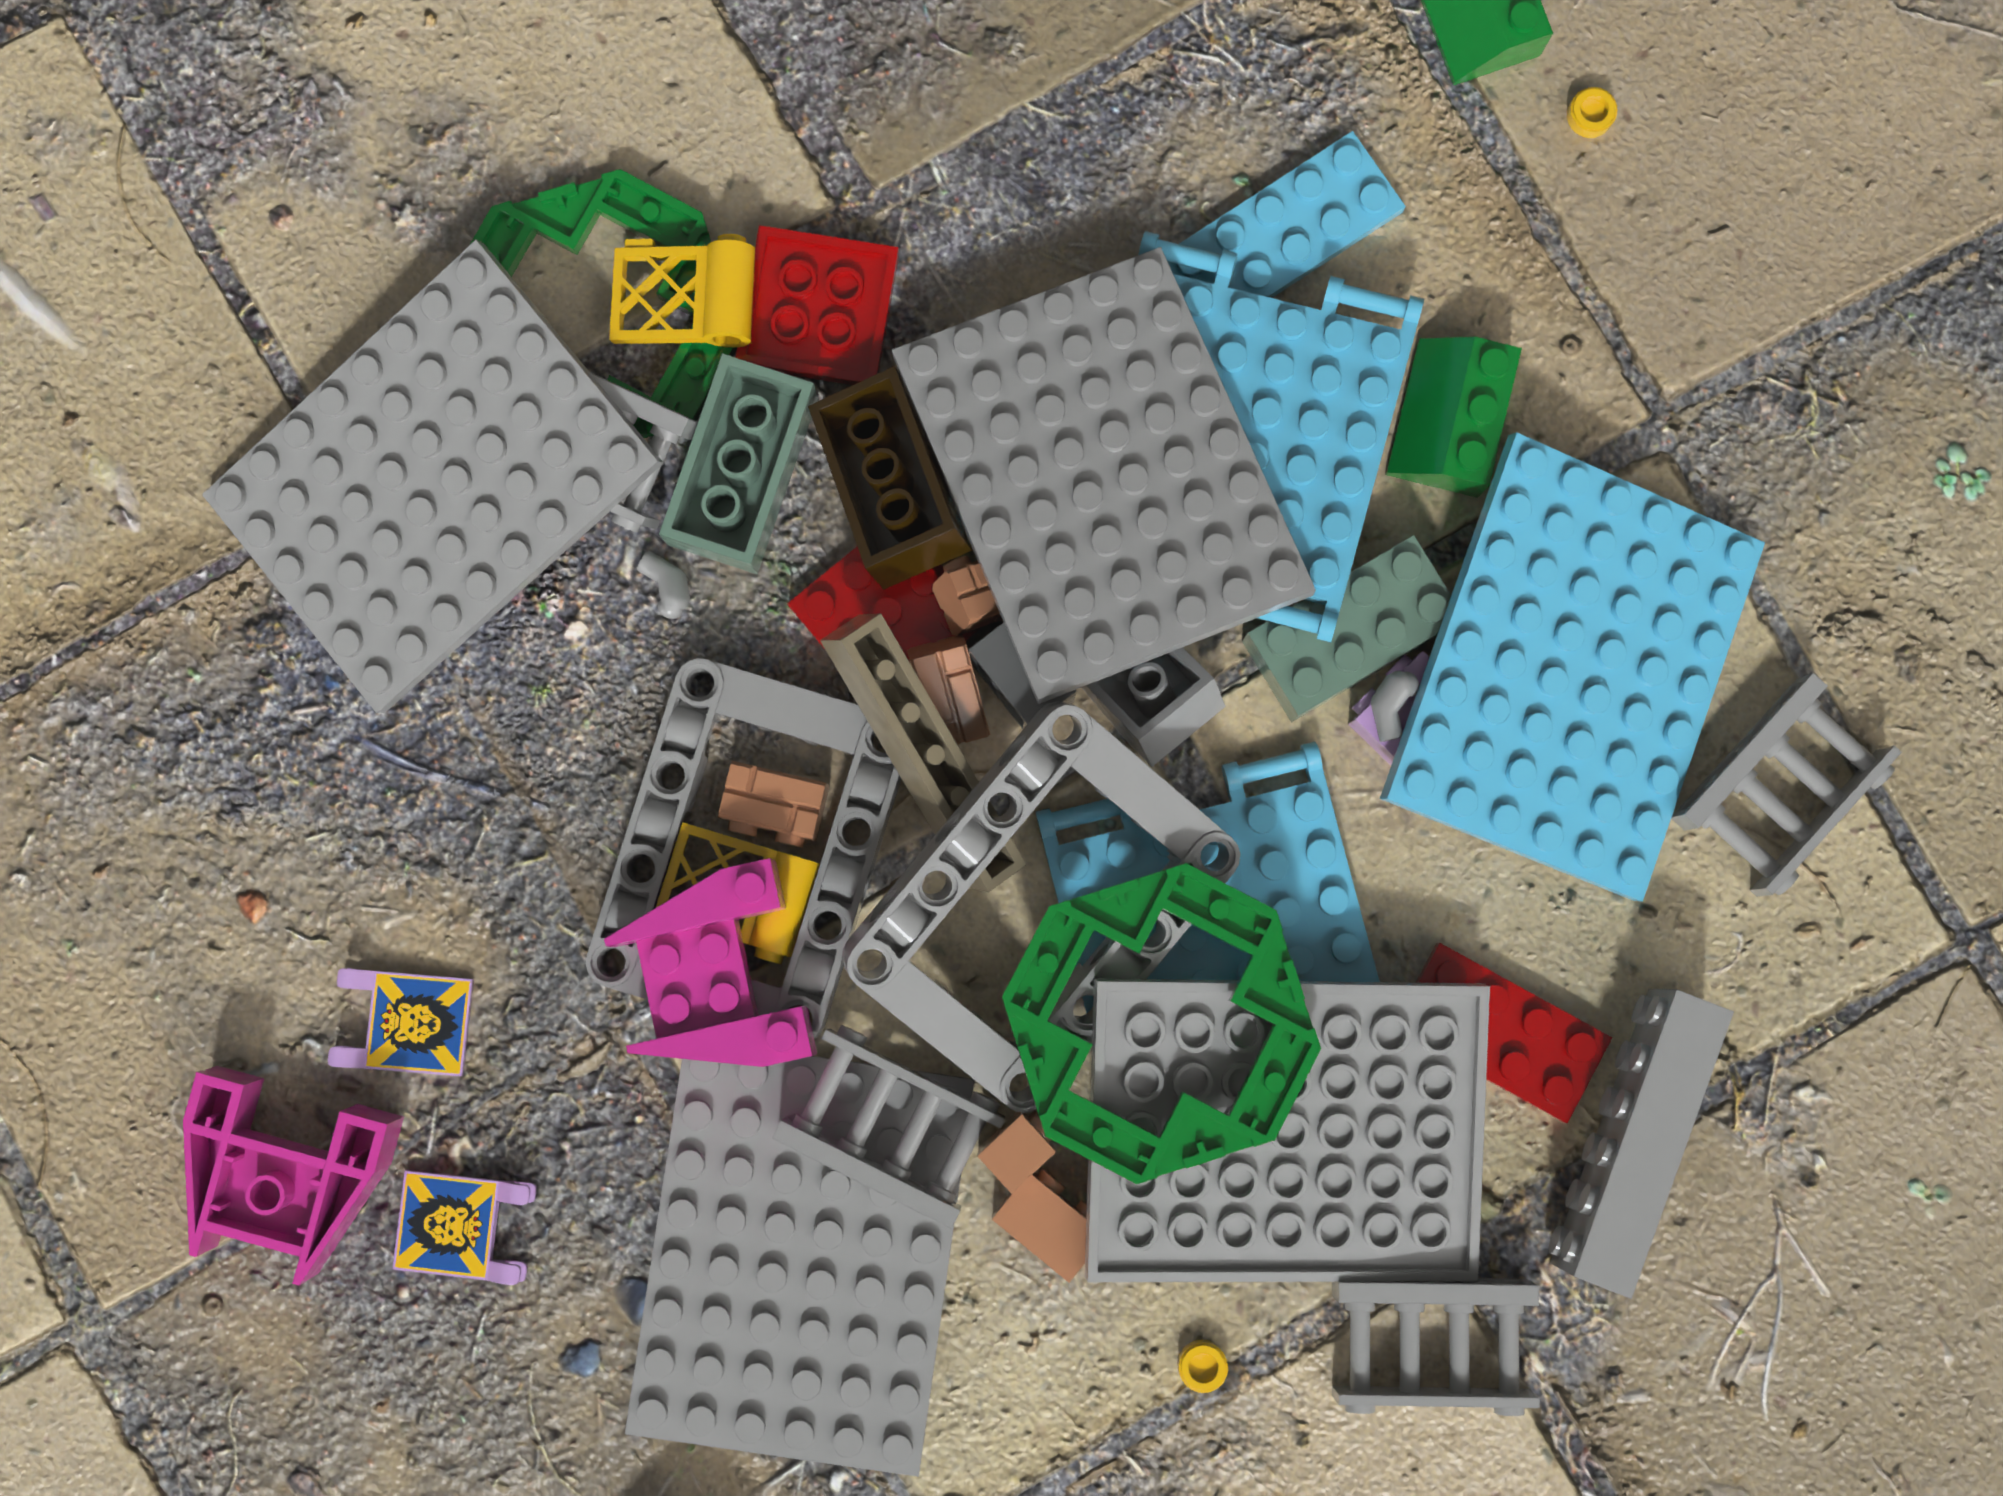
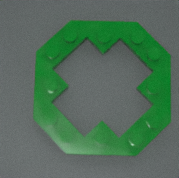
M618 169L601 174L602 178L579 185L573 182L538 192V197L517 203L507 201L492 206L470 244L475 240L484 243L512 277L536 234L578 255L600 215L644 239H653L655 245L659 247L708 246L711 238L701 211ZM681 260L667 275L682 288L696 275V260ZM665 279L656 292L658 298L666 303L677 293ZM695 291L689 296V298L693 302L695 297ZM686 301L677 308L692 317L694 315V309ZM681 343L651 397L609 375L607 380L697 421L703 410L722 354L733 357L737 347H720L708 343ZM638 417L633 426L643 438L654 436V434L650 433L653 424Z
M1187 863L1049 906L1002 995L1045 1136L1135 1184L1156 1179L1158 1176L1183 1168L1187 1169L1222 1158L1227 1154L1252 1146L1256 1147L1275 1141L1321 1050L1316 1030L1312 1026L1304 1001L1305 996L1294 962L1290 957L1282 933L1283 928L1277 910ZM1163 909L1251 955L1228 1001L1273 1025L1227 1115L1182 1091L1158 1137L1070 1090L1093 1044L1047 1020L1093 931L1110 938L1136 953H1140Z

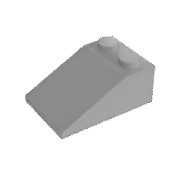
M1183 647L1082 687L1122 737L1151 767L1226 707L1215 679Z

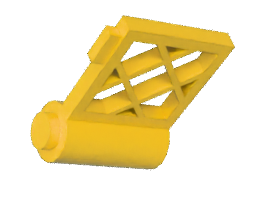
M721 234L718 236V240L710 242L708 246L655 247L653 239H625V247L614 249L609 340L613 344L708 343L720 347H743L750 344L755 247L746 243V238L738 234ZM681 260H696V275L682 288L667 275ZM628 261H647L655 271L634 289L627 282ZM655 261L664 262L659 266ZM664 278L677 293L656 312L643 297ZM626 288L631 292V294L627 298ZM695 291V297L693 302L689 298V296ZM686 301L694 309L693 329H672L665 319ZM638 302L653 315L639 330H624V316ZM661 324L666 330L655 329Z
M682 822L656 908L669 900L672 889L691 880L693 885L697 884V876L719 864H722L723 868H728L729 866L726 861L744 851L764 857L763 860L771 858L777 863L786 909L745 918L741 929L743 943L756 947L755 957L777 964H782L784 956L792 957L820 864ZM689 835L709 840L719 859L692 872L683 855ZM717 843L735 848L736 850L723 856ZM680 863H682L688 875L675 881Z

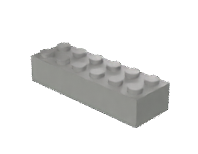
M1648 989L1646 995L1642 994L1639 997L1632 1013V1022H1635L1636 1025L1630 1041L1625 1040L1622 1043L1616 1057L1615 1067L1619 1069L1613 1087H1607L1599 1104V1114L1603 1115L1597 1133L1592 1132L1589 1135L1583 1148L1582 1160L1586 1161L1581 1178L1580 1180H1573L1566 1195L1565 1205L1569 1208L1564 1225H1558L1550 1239L1548 1250L1550 1254H1553L1550 1264L1574 1277L1632 1299L1734 1011L1677 989Z

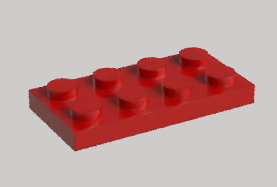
M1436 943L1415 983H1481L1490 986L1486 1080L1555 1119L1568 1124L1613 1037L1442 943Z

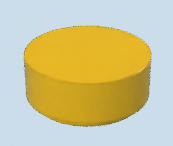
M1588 87L1579 91L1567 109V121L1570 128L1576 134L1585 138H1596L1606 133L1617 116V104L1614 97L1608 91L1599 87Z
M1195 1340L1187 1344L1179 1354L1178 1372L1184 1384L1191 1390L1199 1393H1208L1216 1390L1224 1383L1228 1373V1363L1223 1351L1215 1343L1208 1340Z

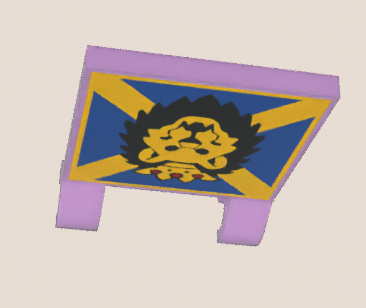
M352 968L340 969L337 976L338 987L372 990L366 1048L351 1046L331 1047L328 1054V1065L332 1067L463 1076L474 979Z
M405 1170L393 1269L487 1280L506 1285H515L525 1281L527 1264L524 1261L493 1259L499 1202L514 1205L534 1202L537 1190L536 1184Z

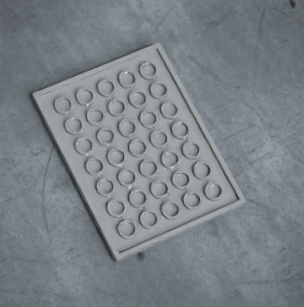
M475 240L202 495L376 713H385L664 462L486 245Z
M1161 247L892 349L895 364L1038 704L1314 595L1316 589Z
M1094 978L1090 1101L1158 1137L1182 1091L1227 1115L1273 1024L1228 1001L1238 980ZM1300 981L1305 996L1304 1001L1312 1026L1316 1030L1321 1050L1276 1140L1256 1147L1252 1146L1227 1154L1225 1157L1197 1166L1164 1174L1156 1179L1140 1184H1135L1088 1159L1084 1275L1087 1282L1478 1281L1490 986L1481 983Z
M810 1056L765 1067L682 1059L625 1434L919 1477L954 1225L950 1229L772 1139L782 1119L786 1117L793 1121L796 1114L802 1115L830 1058ZM850 1061L820 1122V1125L823 1127L820 1135L838 1143L841 1136L846 1138L880 1070L879 1067L873 1064ZM916 1071L968 1098H971L973 1094L974 1079ZM899 1077L897 1078L864 1145L867 1149L864 1157L880 1165L883 1164L885 1159H891L924 1092L923 1089ZM942 1099L908 1168L912 1171L909 1177L910 1180L926 1188L930 1181H936L969 1112ZM961 1175L953 1189V1192L956 1193L953 1201L955 1203L958 1201Z

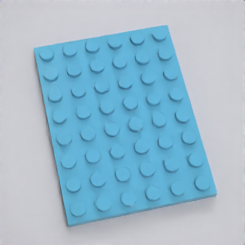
M1516 432L1508 435L1380 799L1630 900L1643 902L1765 542Z

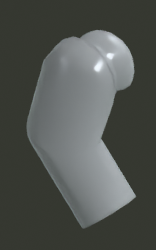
M649 550L640 560L637 571L658 583L661 598L657 604L659 612L669 619L679 618L683 613V609L687 608L690 602L687 577L681 569Z
M1394 671L1387 675L1372 696L1371 707L1380 742L1402 737L1403 730L1398 711L1408 697L1415 696L1419 689L1418 679L1411 672Z

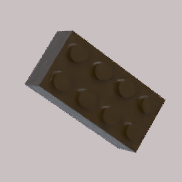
M895 366L808 406L864 567L884 590L972 551L957 509L901 375Z

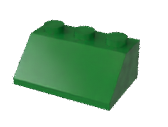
M1421 0L1453 86L1541 56L1553 35L1541 0Z
M1475 336L1419 338L1385 475L1478 498L1490 485L1522 348Z

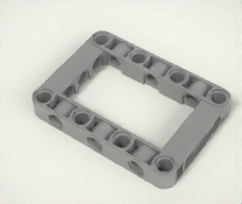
M696 658L687 661L681 666L675 677L587 953L586 968L593 981L601 986L648 1000L637 944L606 947L604 939L656 908L686 812H692L708 758L705 757V752L715 721L720 722L721 718L726 719V717H730L758 726L767 732L773 730L802 739L807 744L814 746L819 744L852 755L853 760L783 986L776 987L751 979L759 1016L791 1009L797 1005H807V1008L812 1013V1031L814 1039H816L822 1033L829 1016L844 967L842 961L843 947L855 931L901 777L887 753H881L874 748L873 739L875 733L858 705L707 659ZM701 674L712 675L714 678V688L704 697L693 696L691 684L694 678ZM671 765H681L685 772V779L682 785L673 790L666 789L662 782V775L665 769ZM855 820L868 822L871 829L868 841L860 846L850 845L845 838V829L848 824ZM649 856L654 861L655 873L649 881L640 883L634 877L633 866L639 858ZM826 912L836 913L842 922V929L839 935L830 940L822 938L816 929L817 920ZM616 948L622 952L626 962L623 971L618 976L613 977L607 973L603 963L606 954Z
M1061 701L1048 703L1036 713L850 936L842 951L844 967L849 977L857 986L1006 1106L1016 1112L1023 1113L1034 1111L1037 1108L1029 1085L1019 1092L1009 1090L1012 1078L1017 1074L1025 1073L1016 1041H1006L974 1010L972 1012L968 1010L937 980H931L910 961V958L1068 768L1071 767L1095 786L1094 789L1127 813L1132 818L1131 821L1168 848L1167 851L1170 854L1167 858L1170 861L1163 870L1187 863L1226 883L1234 874L1240 862L1239 847L1231 836L1084 710ZM1069 715L1073 720V731L1067 739L1057 741L1052 732L1053 724L1060 716ZM998 793H1007L1010 799L1007 812L999 817H990L987 808L991 797ZM1215 841L1219 848L1218 856L1212 863L1203 865L1201 852L1208 843ZM930 872H944L946 883L942 890L934 894L923 892V880ZM1162 909L1156 921V930L1146 940L1140 953H1136L1106 937L1083 966L1078 963L1074 968L1047 1021L1092 1044L1093 1007L1087 1014L1082 1016H1075L1073 1009L1076 1001L1083 996L1090 995L1094 999V978L1147 979L1191 924ZM869 949L880 951L882 959L879 966L874 970L862 971L857 968V960L864 951Z

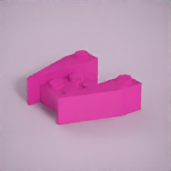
M768 858L720 869L604 939L606 947L637 944L656 1039L627 1045V1053L757 1067L770 1066L817 1054L807 1005L760 1016L757 1010L739 919L786 909L775 860Z
M221 1066L198 1071L194 1078L183 1118L189 1255L194 1257L202 1255L219 1245L221 1235L298 1256L299 1261L292 1284L301 1285L319 1274L390 1167L404 1116L360 1104L346 1108L339 1112L329 1151L250 1130L264 1078Z

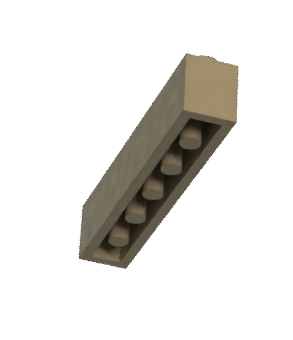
M859 614L820 641L927 823L936 835L979 781L882 614ZM989 801L987 810L990 817H999ZM1012 838L1009 839L969 888L990 892L1027 865Z

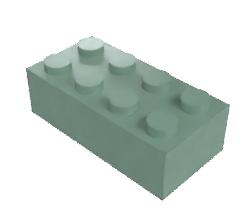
M722 354L659 535L668 546L758 575L812 418L808 406L817 402L819 398L814 383Z
M1413 535L1350 572L1331 642L1317 639L1318 634L1270 621L1248 632L1242 642L1292 723L1400 659L1405 654L1407 655L1437 637L1451 594ZM1303 600L1292 607L1323 615L1326 605Z

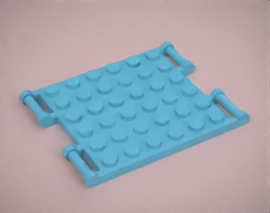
M1145 231L1140 244L1139 255L1161 247L1166 260L1169 262L1217 273L1214 284L1176 274L1173 275L1316 589L1313 596L1303 600L1326 605L1323 615L1286 606L1260 616L1258 619L1318 634L1317 639L1331 642L1425 298L1410 295L1409 300L1346 285L1344 284L1345 279L1330 276L1321 310L1229 288L1238 253L1223 250L1222 254L1161 240L1159 239V234ZM1341 303L1404 319L1402 328L1397 329L1336 314L1338 304Z
M1314 741L1302 744L1300 746L1301 750L1238 765L1236 761L1222 764V773L1230 802L1200 809V811L1231 836L1239 847V865L1225 884L1277 910L1283 928L1282 933L1290 957L1293 959L1299 981L1380 982L1317 743ZM1301 769L1306 771L1307 783L1248 798L1245 796L1243 784ZM1108 798L1051 812L1050 808L1035 811L1058 903L1160 872L1170 861L1167 858L1170 854L1167 851L1168 848L1147 831L1131 821L1132 818ZM1120 815L1123 826L1121 830L1061 845L1058 843L1056 831ZM1215 841L1208 843L1201 852L1203 865L1212 863L1218 856L1219 848ZM1156 923L1152 928L1147 939H1149L1154 934L1156 930ZM1191 924L1147 979L1239 980L1251 955ZM1093 931L1076 966L1078 963L1083 966L1105 940L1106 936ZM1090 995L1082 997L1086 1014L1093 1007L1094 999Z

